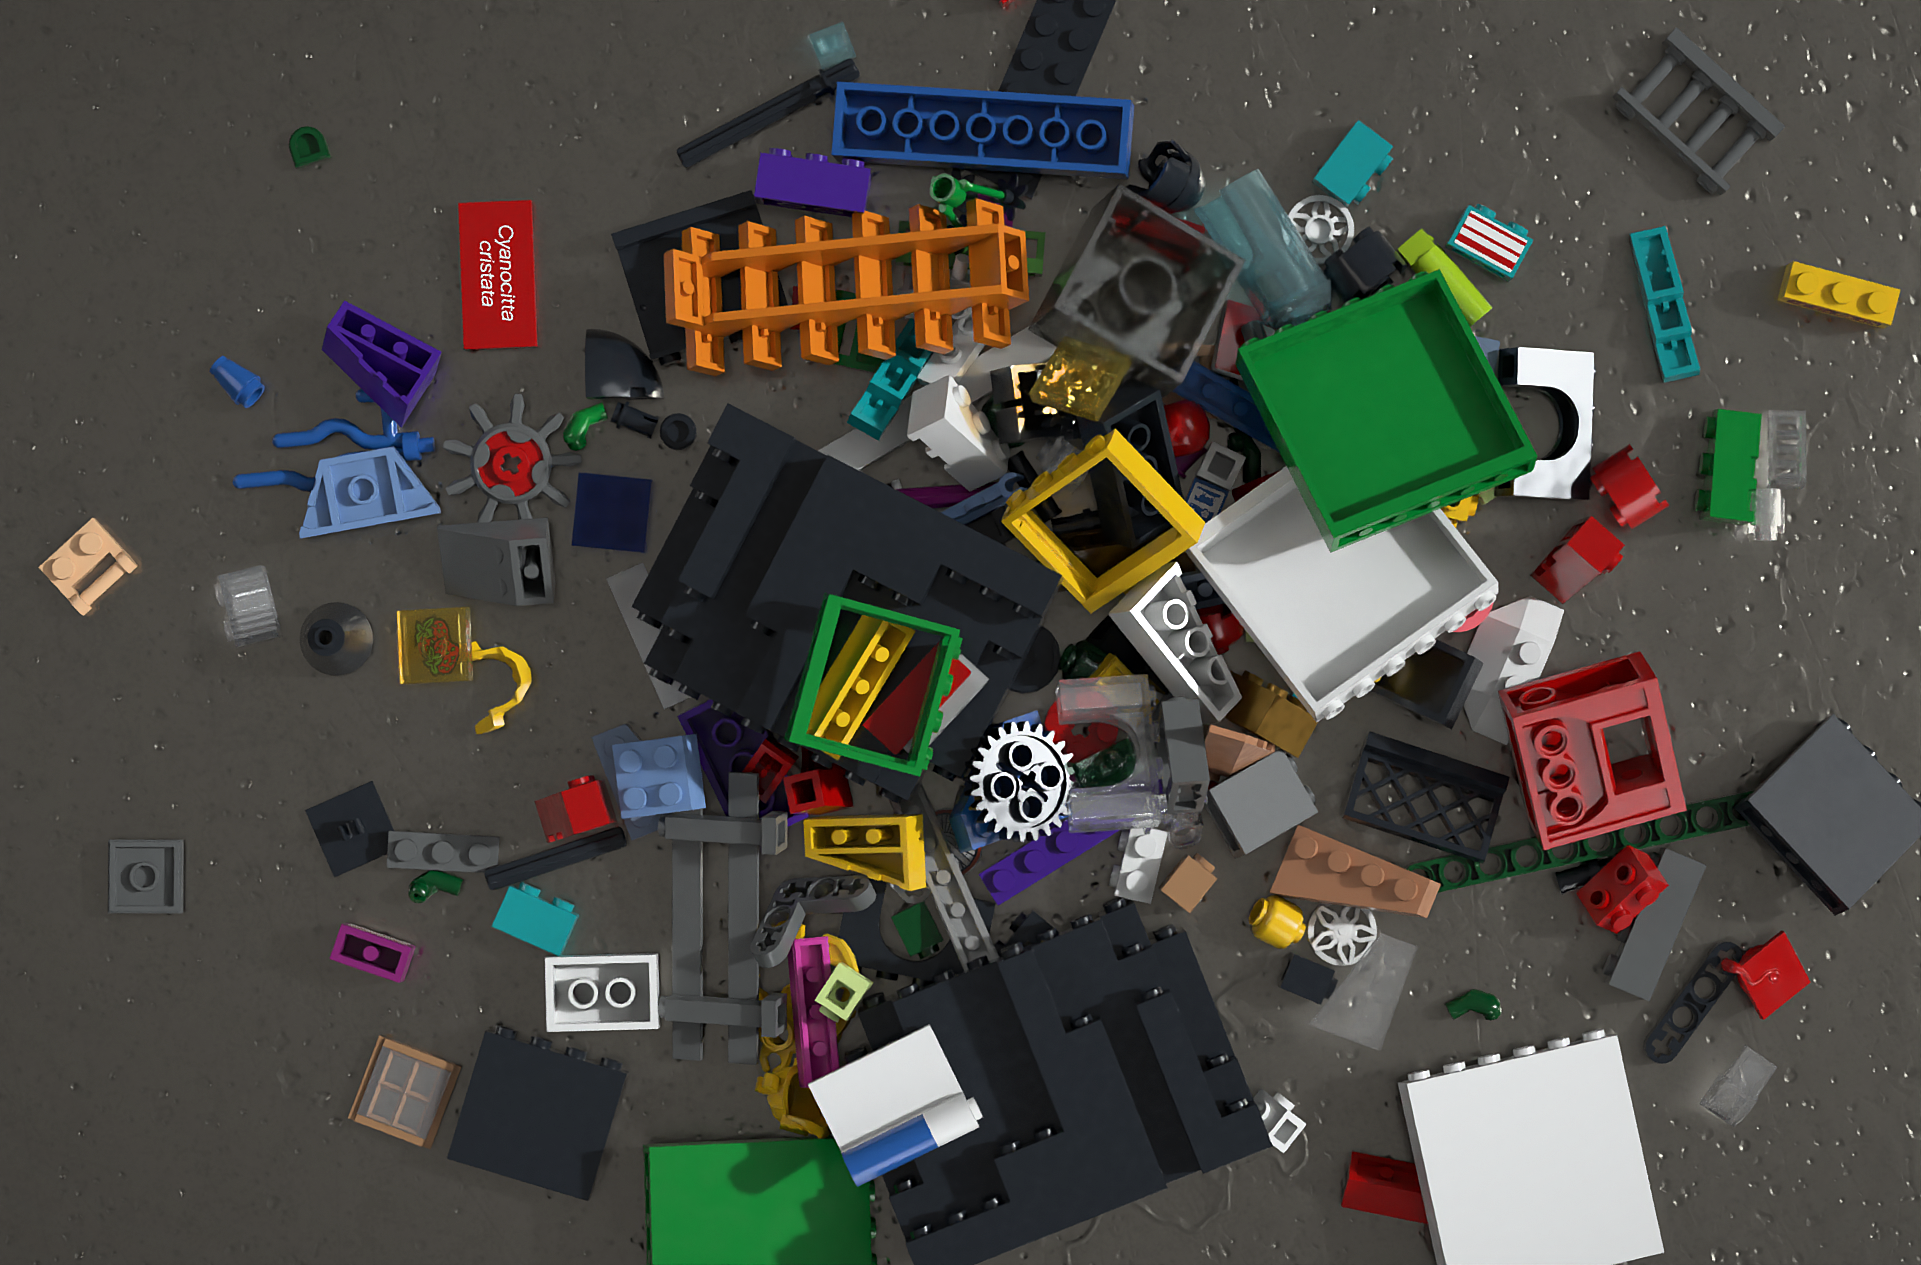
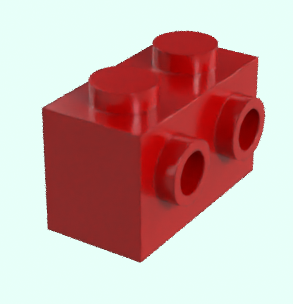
M1627 845L1576 894L1596 925L1618 934L1621 930L1627 928L1647 905L1655 902L1659 894L1669 885L1647 853Z

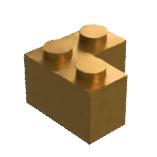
M1229 670L1242 698L1224 718L1299 758L1318 722L1307 712V709L1299 699L1290 695L1289 699L1286 700L1289 693L1270 682L1266 688L1262 687L1264 680L1246 670L1242 676Z

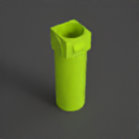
M1421 228L1398 248L1399 252L1403 255L1404 261L1406 263L1409 262L1410 268L1415 274L1423 271L1431 273L1440 269L1471 327L1490 311L1492 306L1439 244L1436 245L1433 241L1435 238Z

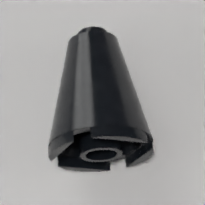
M339 602L327 603L313 610L305 619L300 631V647L307 662L319 672L333 676L345 675L361 667L370 656L374 641L371 626L365 615L357 608ZM330 631L333 639L331 643L327 644L326 636Z

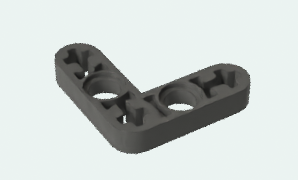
M865 875L795 878L783 882L776 889L750 946V950L758 965L762 968H771L780 964L786 958L806 914L857 912L868 908L873 904L877 895L869 878ZM831 892L829 895L820 898L823 894ZM787 920L785 923L776 926L779 922Z

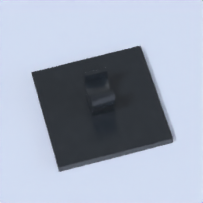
M373 781L305 810L334 877L387 855L389 831L395 830Z

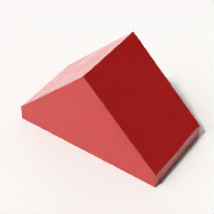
M769 735L742 772L759 773V799L766 803L799 756Z

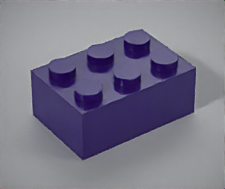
M769 148V154L760 152L754 198L756 203L760 205L852 218V214L855 212L864 214L867 211L872 179L871 169L865 168V162L860 160L843 159L842 164L829 163L828 156L806 153V158L802 159L793 157L789 150Z

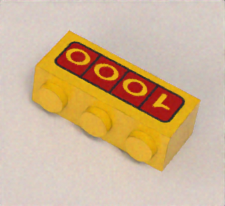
M1793 261L1786 265L1777 300L1884 329L1892 324L1900 289Z

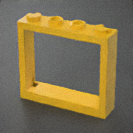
M1116 428L1104 437L1101 434L1095 436L1078 455L1071 453L1066 456L1052 473L1045 471L1040 474L1026 491L1023 492L1019 489L1014 492L1006 501L1008 507L1001 520L1045 567L1063 576L1064 580L1061 584L1090 614L1198 543L1205 525V521ZM1107 457L1165 517L1173 528L1096 578L1031 509Z

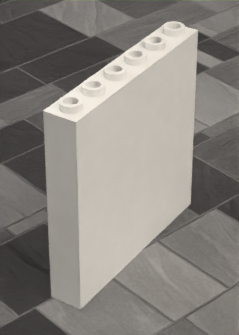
M1287 466L1205 523L1198 543L1185 551L1316 722L1324 717L1327 720L1335 717L1344 709L1346 701L1353 696L1360 698L1367 694L1375 686L1374 681L1384 674L1391 676L1398 672L1405 665V659L1415 652L1422 654L1429 650L1435 644L1437 636L1446 630L1448 633L1457 630L1465 623V616L1475 609H1478V611L1486 609L1496 600L1497 597L1495 595L1498 594V581L1441 509L1330 553Z
M1604 1029L1582 1033L1583 1040L1570 1043L1569 1037L1554 1039L1547 1042L1548 1048L1535 1051L1534 1045L1513 1049L1514 1056L1500 1059L1499 1053L1478 1057L1479 1064L1465 1067L1464 1061L1443 1065L1444 1072L1430 1075L1429 1069L1408 1073L1407 1081L1398 1082L1437 1265H1614L1664 1253L1617 1035H1605Z

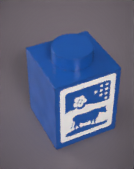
M1195 477L1184 501L1207 523L1220 514L1229 491Z

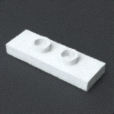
M972 314L955 321L952 326L954 350L944 355L936 352L933 353L917 376L920 385H929L949 374L959 384L985 346L984 344L974 342Z

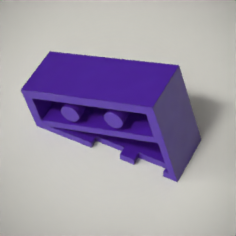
M345 300L326 328L321 349L401 428L436 375L442 353Z

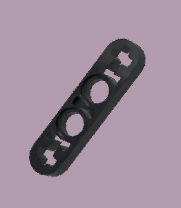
M1722 941L1716 943L1710 949L1646 1036L1643 1049L1645 1055L1650 1060L1659 1064L1671 1062L1678 1055L1736 976V974L1724 971L1721 968L1718 973L1725 975L1721 982L1715 974L1705 971L1706 967L1710 964L1712 968L1716 969L1721 961L1720 957L1717 956L1720 950L1727 952L1730 948L1734 951L1731 957L1735 962L1739 963L1743 952L1738 945ZM1702 977L1710 978L1715 986L1713 994L1707 998L1698 997L1694 990L1696 981ZM1679 1007H1687L1693 1014L1691 1024L1684 1028L1677 1027L1673 1022V1013ZM1666 1023L1671 1030L1682 1034L1678 1041L1674 1036H1671L1666 1044L1670 1049L1667 1055L1659 1053L1656 1057L1653 1054L1656 1048L1652 1045V1042L1655 1039L1662 1041L1669 1033L1662 1030Z

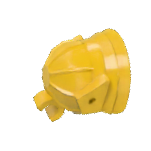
M797 1058L794 1059L793 1066L782 1068L775 1074L766 1072L764 1077L758 1076L755 1091L768 1094L767 1101L773 1116L780 1122L779 1129L808 1136L810 1133L821 1139L828 1137L832 1133L810 1088L799 1086Z

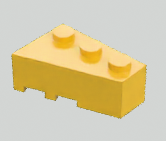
M923 814L819 816L803 820L805 857L844 870H852L867 875L868 878L900 886L899 888L907 891L926 888Z

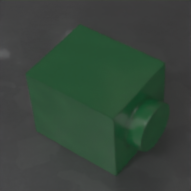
M925 900L891 916L910 957L918 954L921 960L940 950L938 943L944 941Z

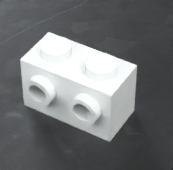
M1133 823L1130 824L1129 830L1122 829L1117 848L1118 851H1123L1120 866L1113 865L1109 882L1110 887H1115V896L1151 904L1167 831Z

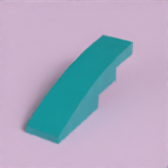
M1666 226L1631 233L1629 237L1637 276L1663 382L1700 375V366L1691 337L1692 328L1683 299L1684 290Z
M913 318L909 319L895 340L896 356L883 361L847 421L849 425L878 441L918 380L917 376L934 353L916 347L915 320Z

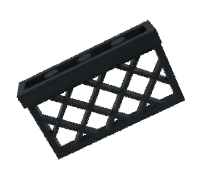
M1370 731L1362 745L1359 763L1342 818L1483 864L1510 777ZM1367 761L1382 766L1388 777L1372 785L1365 773ZM1406 775L1417 777L1423 789L1407 796L1398 779ZM1361 782H1363L1365 788L1359 791ZM1392 783L1400 800L1385 807L1376 790ZM1445 786L1453 790L1458 800L1442 808L1433 790ZM1368 793L1378 811L1369 815L1353 810L1356 799ZM1426 794L1436 811L1420 818L1411 801ZM1477 797L1493 802L1490 813L1477 819L1468 803ZM1404 805L1413 822L1406 826L1397 825L1393 822L1388 812ZM1462 806L1471 823L1455 830L1446 812ZM1438 816L1448 831V834L1440 838L1429 835L1424 826V823ZM1484 822H1487L1486 828H1485V831H1484V829H1483V827L1481 826V824L1484 823ZM1475 828L1482 841L1479 851L1465 847L1459 835Z

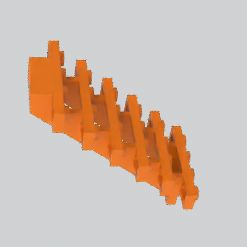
M977 198L966 202L967 227L947 229L946 215L942 214L938 209L917 204L909 208L910 232L890 234L889 217L865 211L864 214L857 212L852 214L853 238L833 240L832 223L804 215L795 220L796 244L777 245L776 229L747 221L738 225L739 249L720 251L719 234L689 227L682 231V251L671 249L664 253L666 323L685 328L687 370L715 377L725 373L724 337L742 329L744 364L774 371L782 367L780 332L799 323L801 358L829 366L839 362L837 327L857 318L858 353L884 360L896 356L894 321L911 313H914L917 348L943 355L953 351L952 315L972 307L974 342L1002 349L1011 345L1009 310L1029 301L1025 231L1004 225L1003 206ZM968 246L971 288L950 290L948 255ZM911 252L913 293L893 295L891 260ZM854 257L856 299L836 301L834 266ZM797 263L799 304L779 306L778 271ZM740 269L742 310L722 312L721 277Z

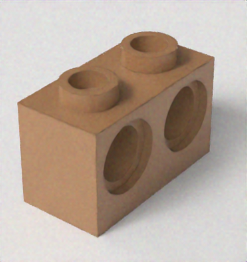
M1196 853L1191 858L1185 854L1158 888L1187 912L1191 913L1218 878L1211 874L1215 867L1201 855Z

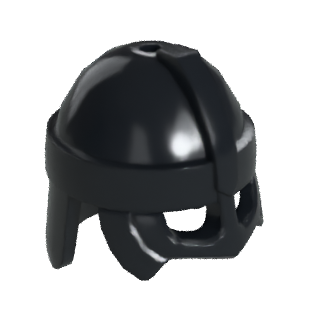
M1171 139L1170 141L1157 142L1148 158L1138 161L1141 175L1149 182L1148 189L1133 184L1125 187L1129 197L1150 205L1161 213L1174 214L1191 209L1201 200L1205 190V178L1199 161ZM1159 155L1166 156L1157 166L1155 163Z

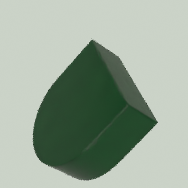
M309 126L301 127L291 135L289 150L296 169L332 158L325 137L316 128Z

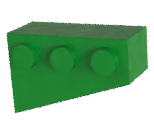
M1716 409L1712 411V417H1706L1704 438H1709L1707 453L1702 452L1699 464V474L1704 475L1703 489H1697L1695 497V511H1700L1699 520L1737 525L1754 522L1755 511H1750L1752 491L1755 492L1757 486L1754 471L1756 459L1759 457L1762 414Z

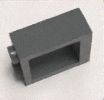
M1171 698L1168 701L1161 702L1154 733L1165 814L1202 812L1210 777L1199 699Z

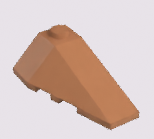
M1214 725L1203 726L1209 777L1212 781L1219 782L1220 776L1231 777L1275 752L1276 745Z

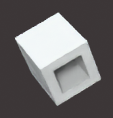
M1212 441L1195 477L1230 491L1246 457Z

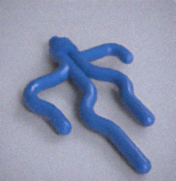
M362 389L356 392L358 402H374ZM382 408V435H368L346 419L332 418L322 421L311 430L279 433L272 438V443L275 447L287 448L315 444L332 433H342L353 443L364 449L377 450L394 446L405 462L421 460L422 453L435 451L434 437L420 438L418 431L398 433L397 423ZM366 451L349 452V453H345V454H342V455H339V456H344V455H349V454H355V453H360V452H366ZM278 470L238 474L234 476L232 483L237 489L290 485L301 491L311 492L316 478L307 477L295 471Z

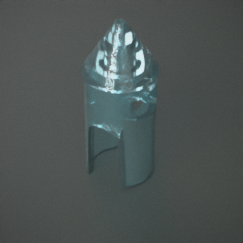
M1259 169L1244 175L1221 189L1219 192L1222 196L1193 210L1262 319L1261 324L1277 331L1285 325L1293 324L1297 326L1307 322L1311 316L1318 312H1332L1331 278L1328 279Z

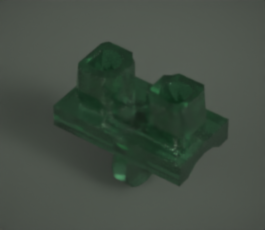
M1126 737L1071 764L1075 772L1073 774L1075 781L1079 783V788L1082 789L1085 798H1091L1145 771L1135 754L1131 737Z

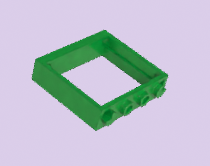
M824 592L784 739L792 743L920 777L922 769L927 770L929 760L932 759L933 748L928 747L932 732L938 733L942 723L943 711H939L942 696L947 697L951 690L953 675L948 673L952 659L958 660L961 653L960 647L963 638L959 637L960 629ZM841 609L941 636L907 760L807 733Z

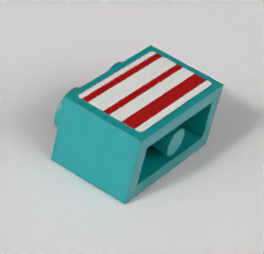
M1477 204L1475 208L1468 205L1448 239L1445 248L1509 282L1513 279L1533 242V239L1527 236L1529 231L1514 222L1509 221L1508 225H1505L1494 219L1496 213L1481 204Z

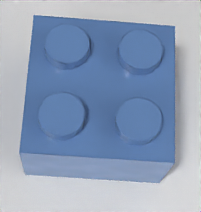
M697 734L612 745L622 819L706 808Z

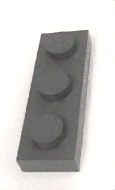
M389 831L387 868L484 873L487 869L498 866L500 837Z

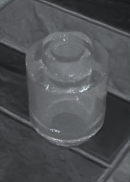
M1759 488L1755 492L1752 491L1750 511H1755L1754 522L1748 524L1747 533L1755 534V541H1777V534L1785 533V498H1781V489Z

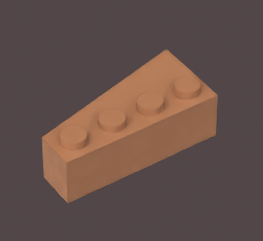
M1297 825L1270 893L1283 898L1427 918L1441 884Z

